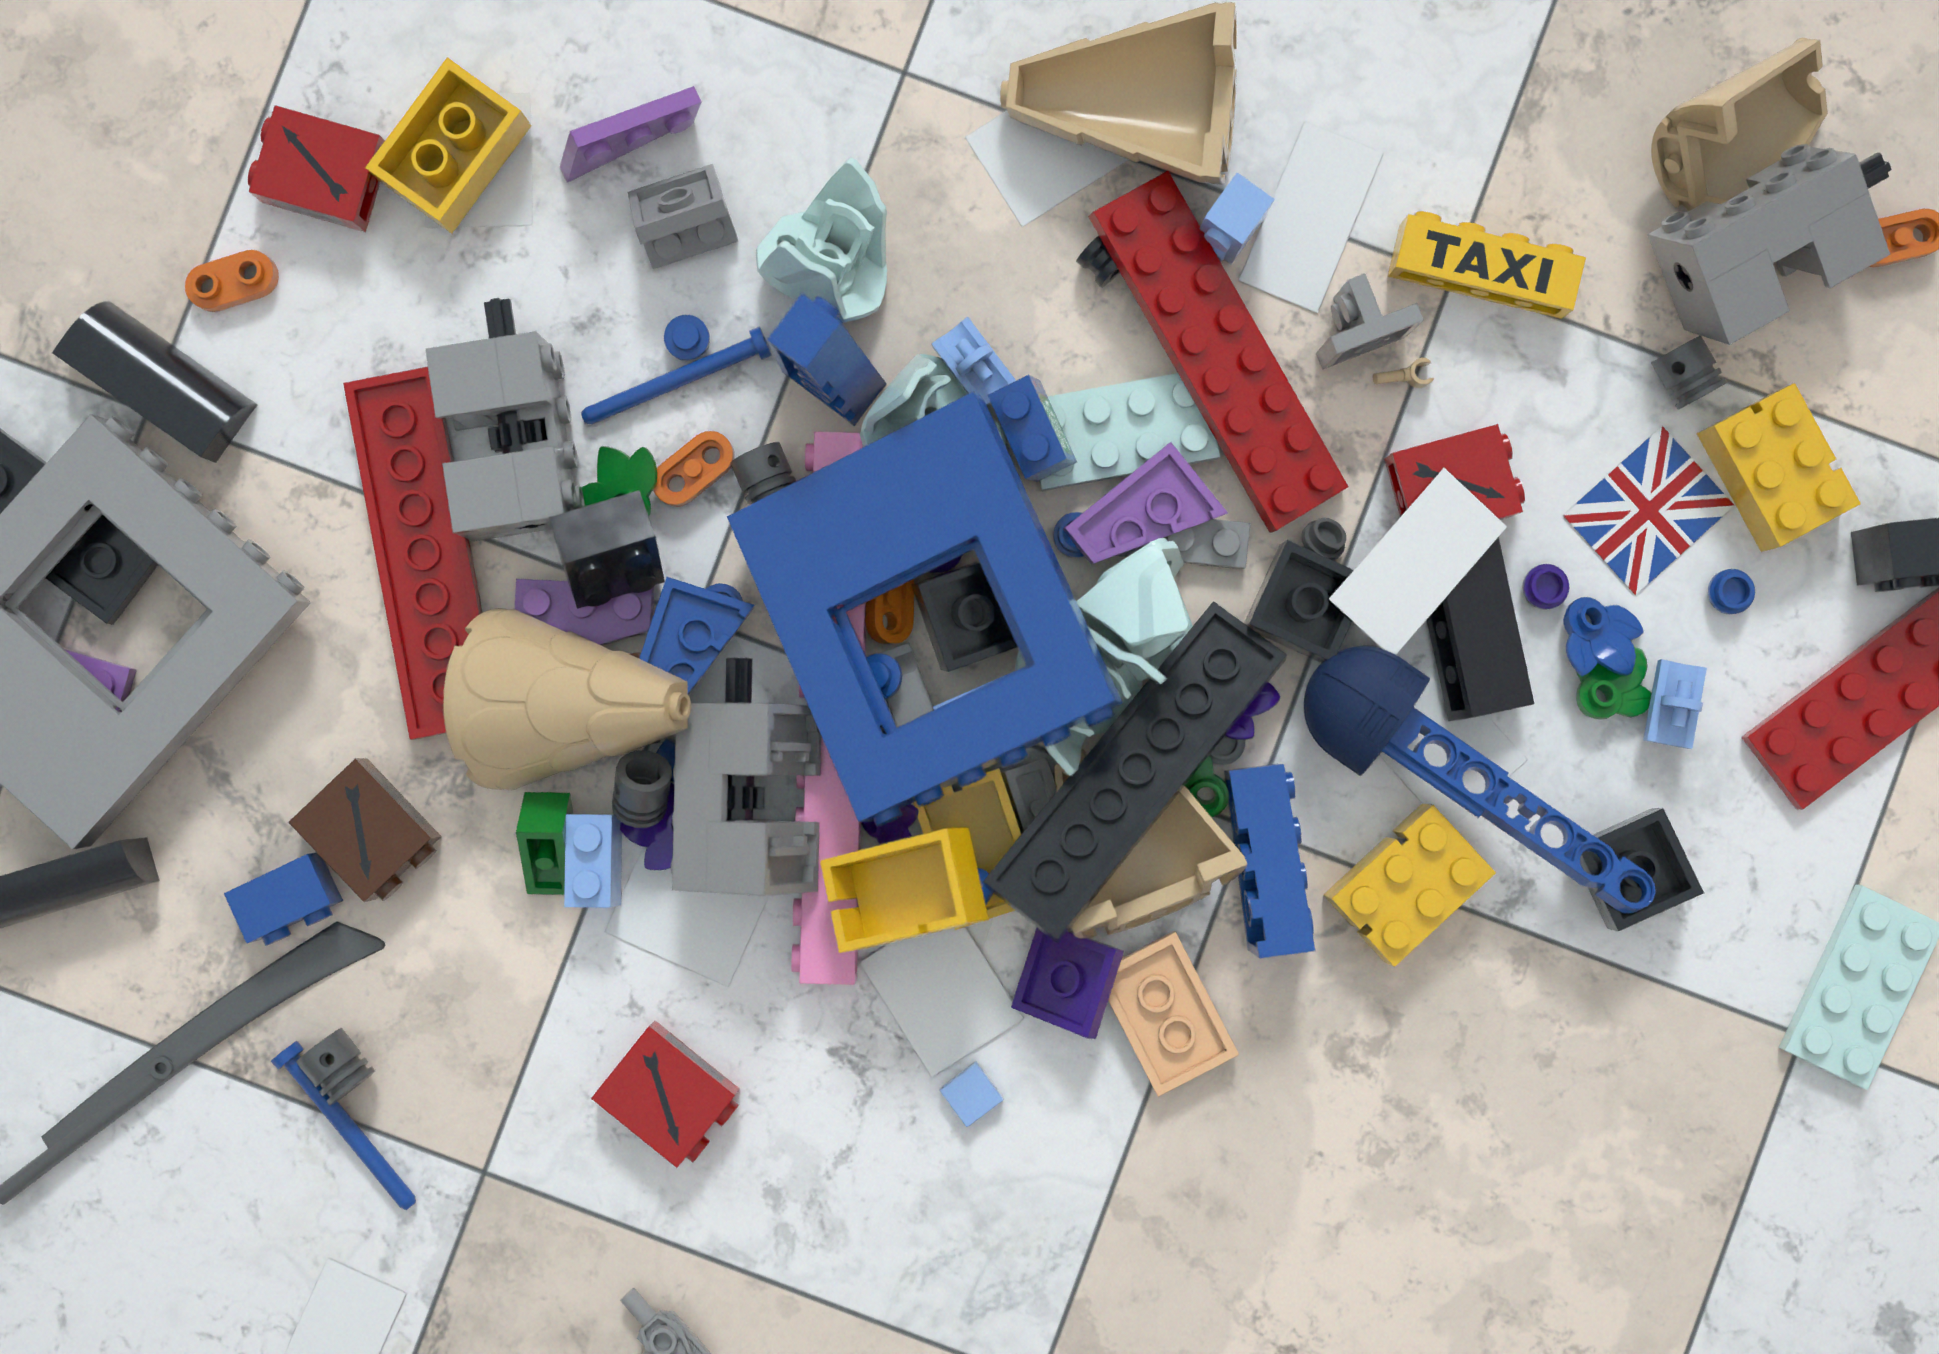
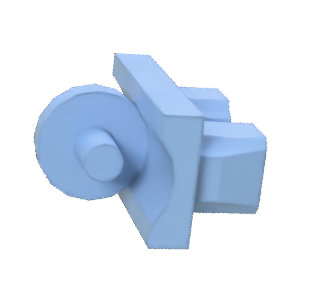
M969 317L962 320L951 331L931 344L966 393L969 394L974 391L985 400L987 406L991 404L988 394L1016 381Z
M1663 659L1657 661L1644 741L1686 749L1693 748L1699 712H1702L1703 702H1701L1707 668Z

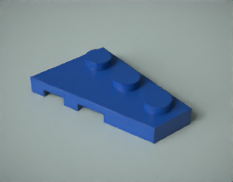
M666 577L639 659L687 681L689 695L752 612L755 605Z

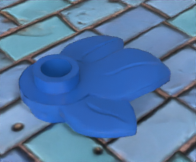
M1581 597L1570 603L1563 618L1564 628L1569 634L1565 648L1568 660L1580 676H1584L1595 668L1598 663L1619 675L1627 676L1631 674L1636 658L1634 645L1631 640L1641 636L1644 632L1636 616L1619 605L1604 607L1599 601L1590 597ZM1585 613L1589 616L1592 624L1586 620Z

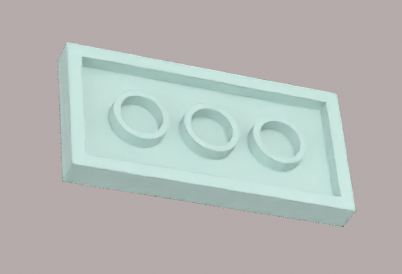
M1178 373L1048 396L1077 463L1040 480L1041 491L1129 476L1170 442H1172L1189 465L1220 458L1218 442Z
M1855 884L1779 1048L1860 1088L1868 1090L1939 939V922L1863 885Z

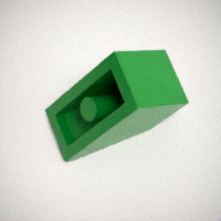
M524 792L516 828V837L527 894L565 895L566 814H573L570 793Z

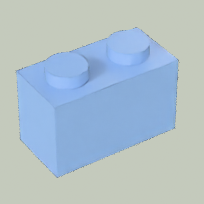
M1236 173L1204 217L1199 228L1204 232L1205 239L1212 246L1220 262L1224 259L1230 264L1234 262L1260 226L1275 200L1239 173Z
M566 814L564 907L611 908L621 905L622 832L620 831L621 821L614 814Z

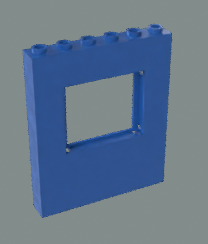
M974 391L727 516L858 822L875 821L877 827L888 824L903 816L901 808L915 801L918 807L935 802L944 797L943 788L956 782L959 783L960 787L973 784L986 777L985 768L998 762L1001 763L1002 767L1013 765L1029 756L1026 751L1027 748L1042 741L1045 747L1060 743L1071 737L1070 728L1086 721L1088 727L1100 724L1114 716L1112 708L1123 704L986 402ZM977 539L976 541L969 543V540ZM974 549L1026 666L897 727L847 612ZM841 604H842V605H845V606H843V607L837 609V606H838V605H841ZM833 617L836 618L838 624L833 621ZM883 726L886 734L882 733L880 727Z

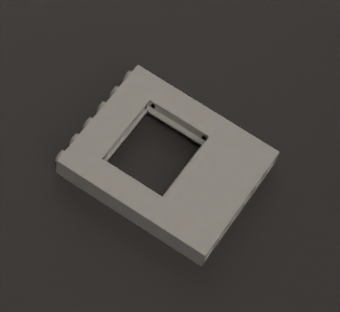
M92 414L89 415L0 514V784L72 849L93 845L311 603L301 594L304 586L294 576L285 570H282L279 574L267 563L271 557L262 547L250 539L245 543L233 532L237 526L230 518L215 508L210 512L198 501L202 494L192 484L183 478H179L176 481L165 471L168 463L160 455L148 447H145L144 450L138 447L131 440L134 432L114 416H111L108 420ZM88 504H92L93 506L87 511L85 507ZM102 514L207 608L123 702L18 608ZM11 593V597L7 600L4 596ZM9 608L13 613H9L6 610ZM118 707L122 712H118L115 709Z

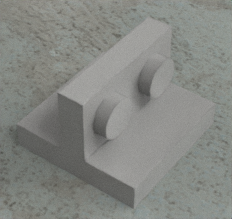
M713 164L628 191L634 228L640 244H643L653 269L738 241Z
M1366 274L1347 280L1334 296L1333 301L1335 304L1331 306L1334 322L1337 328L1343 332L1330 336L1316 352V355L1323 370L1406 338L1424 321L1419 306L1416 303L1382 316Z

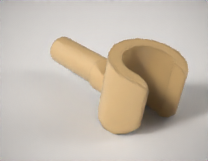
M1419 358L1408 368L1374 373L1373 382L1374 384L1407 381L1414 388L1426 387L1434 378L1419 379L1415 374V368L1417 366H1427L1431 361L1427 358Z

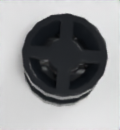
M1099 236L1083 250L1076 260L1082 268H1089L1095 274V282L1101 288L1120 273Z

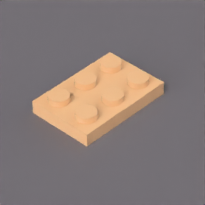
M1175 931L1121 959L1108 1001L1158 1097L1239 1055Z

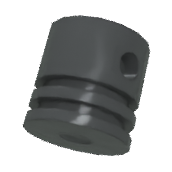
M1701 335L1651 362L1666 390L1672 389L1671 399L1677 398L1679 401L1675 405L1678 410L1728 383L1726 378L1720 379L1719 374L1722 373L1720 367L1717 369L1713 367V364L1717 362Z
M780 442L757 447L730 462L742 492L748 493L745 497L748 504H753L796 482L794 476H789L792 470Z
M636 750L625 754L619 759L615 772L612 811L616 818L625 825L635 828H647L656 825L664 818L667 811L672 778L671 766L664 757L652 751Z
M343 1028L327 1036L296 1061L315 1088L321 1086L322 1090L319 1093L322 1097L328 1095L329 1099L326 1102L329 1106L346 1096L375 1072L373 1067L367 1068L365 1066L368 1063L366 1058L360 1059L358 1057L361 1054L360 1050ZM330 1053L334 1057V1062L331 1066L326 1061Z

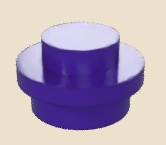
M1552 564L1538 565L1526 574L1522 585L1523 593L1526 600L1532 606L1539 609H1552L1561 605L1567 598L1569 581L1564 571Z

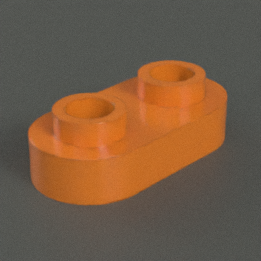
M1918 209L1879 218L1878 220L1890 255L1869 267H1881L1921 258L1939 250V213L1932 209ZM1914 228L1919 229L1922 232V242H1919L1914 238Z
M246 250L193 268L186 278L185 292L194 305L205 311L218 312L269 295L278 283L279 273L275 263L265 254L256 250ZM255 265L257 268L256 275L251 279H246L244 275L245 270L249 266ZM207 279H212L213 288L211 291L203 293L201 289L203 282Z
M705 431L696 435L657 467V483L653 489L654 493L661 501L670 506L679 507L690 503L731 469L730 462L735 458L732 444L724 435L715 431ZM711 448L720 451L719 460L713 464L706 463L704 460L705 452ZM676 476L683 477L685 481L684 488L679 492H672L669 488L670 480Z
M914 579L866 602V628L871 638L881 644H897L906 640L911 634L914 624V592L911 584H914ZM883 615H885L888 620L886 628L883 625Z

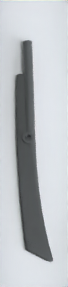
M336 921L256 973L146 1052L42 1135L41 1138L48 1149L0 1185V1204H6L223 1040L314 983L384 949L386 946L385 942L376 936Z

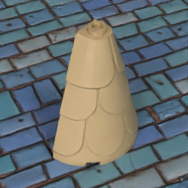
M1235 2L1211 3L1152 23L1143 22L1091 41L1084 38L1010 63L1009 81H1002L1001 107L1002 109H1007L1012 119L1082 146L1087 142L1136 163L1142 161L1200 183L1224 184L1225 174H1221V172H1228L1236 100L1237 69H1235L1234 49H1237V18Z
M490 609L476 616L465 628L469 635L463 646H454L445 678L443 701L448 741L455 759L464 760L468 767L466 776L483 788L515 790L560 772L576 770L607 756L624 755L688 729L691 700L688 695L687 681L624 651H611L572 631L565 632L516 609Z

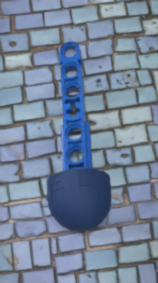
M1356 646L1338 651L1336 656L1334 655L1330 659L1324 660L1314 671L1304 695V717L1307 727L1316 743L1326 753L1361 776L1378 755L1383 752L1477 818L1480 816L1484 817L1580 885L1598 889L1595 895L1616 910L1623 913H1634L1648 906L1653 901L1655 884L1652 877L1646 871L1624 856L1618 859L1613 849L1512 780L1507 776L1508 772L1414 708L1430 678L1411 664L1382 648ZM1421 733L1424 736V738L1417 745H1415L1412 751L1408 748V746L1418 737V734ZM1437 744L1445 750L1447 761L1444 766H1433L1426 761L1424 757L1426 745ZM1472 770L1483 776L1485 780L1483 793H1472L1465 788L1463 784L1464 772ZM1514 799L1520 804L1517 809L1520 814L1510 818L1506 814L1509 808L1507 804ZM1538 814L1540 819L1527 831L1525 826L1531 822L1528 819ZM1552 824L1561 830L1563 834L1561 847L1552 848L1543 842L1541 837L1543 825ZM1584 851H1591L1600 857L1602 870L1599 875H1591L1583 870L1580 864V857ZM1624 878H1630L1639 884L1642 892L1639 902H1629L1622 896L1620 883Z

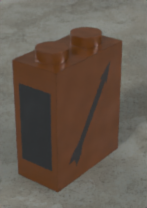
M355 758L288 822L363 902L375 900L378 897L382 901L389 898L403 884L399 877L411 865L418 869L425 864L437 851L432 845L442 837L367 758Z

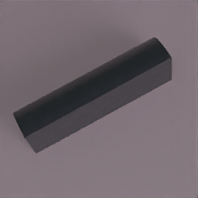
M109 301L95 304L79 316L52 351V354L195 454L214 463L218 461L258 405Z
M1498 537L1427 619L1448 721L1474 718L1534 704Z
M148 838L119 840L0 876V928L160 881Z

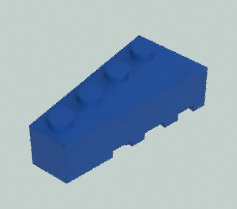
M801 294L768 337L767 342L782 372L855 426L887 383L842 325L843 322L838 318L840 312L819 296L812 301L804 294Z
M1284 764L1224 770L1225 783L1229 790L1228 805L1233 843L1244 855L1248 864L1245 870L1238 876L1247 949L1258 958L1315 951L1313 919L1311 910L1308 908L1305 892L1308 887L1307 874L1304 863L1300 862L1298 844H1301L1302 841L1298 817H1293L1290 803V799H1295L1292 772H1285Z

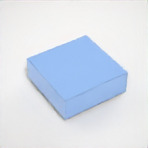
M977 1061L940 1088V1092L966 1127L1003 1101L1002 1095Z

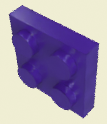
M1036 928L1011 1008L1087 1039H1096L1124 951L1091 938H1077L1070 930L1056 943L1039 928Z

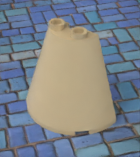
M1799 38L1789 47L1682 103L1665 116L1653 135L1651 157L1657 180L1675 208L1682 204L1690 211L1706 201L1722 204L1749 189L1746 179L1781 160V154L1784 151L1797 145L1810 144L1828 114L1825 88L1822 87L1817 78L1812 76V72H1818L1823 67L1820 40Z
M1081 749L1080 763L1087 755L1084 749ZM1059 764L1054 765L1056 792L1070 776ZM1184 786L1071 926L1072 931L1077 938L1086 939L1097 936L1096 928L1105 927L1107 934L1111 935L1157 920L1210 895L1209 891H1211L1212 883L1220 879L1222 885L1228 884L1239 876L1248 864L1244 855Z

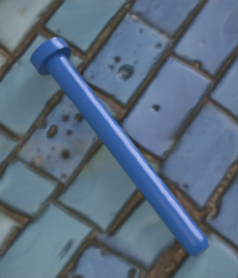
M760 326L749 330L751 338L585 407L581 412L585 424H594L757 354H759L761 360L772 356Z
M295 1041L272 1059L271 1062L277 1070L282 1067L288 1070L397 1205L404 1210L416 1203L415 1195L337 1101L329 1106L326 1102L329 1099L328 1095L322 1097L319 1093L322 1090L321 1086L315 1088L298 1066L296 1061L301 1057L299 1054L304 1050L300 1043Z

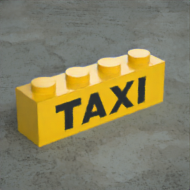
M1423 211L1415 212L1414 215L1408 214L1399 226L1388 277L1560 319L1574 310L1586 257L1573 254L1574 250L1571 247L1561 244H1547L1546 247L1530 244V239L1524 235L1504 233L1501 237L1485 233L1486 228L1479 224L1461 222L1456 226L1441 222L1442 218L1437 214Z

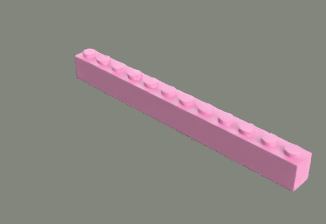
M814 432V444H806L805 470L813 471L814 473L863 448L860 433ZM866 603L848 611L847 614L866 655ZM841 604V605H838V606H837V609H839V608H841V607H843V606H845V605H842V604ZM833 617V621L838 624L836 618ZM799 685V697L805 698ZM821 736L820 776L796 775L797 789H805L804 807H796L795 821L819 822L818 892L802 893V899L794 898L793 926H801L800 944L792 945L791 969L792 972H800V984L855 985L857 981L858 950L839 953L830 911L859 907L857 899L828 902L820 860L859 851L861 847V822H858Z

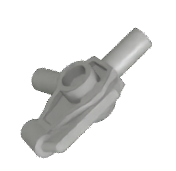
M632 1288L620 1300L642 1325L637 1339L645 1347L643 1354H711L675 1311H663L660 1309L656 1313L635 1288Z

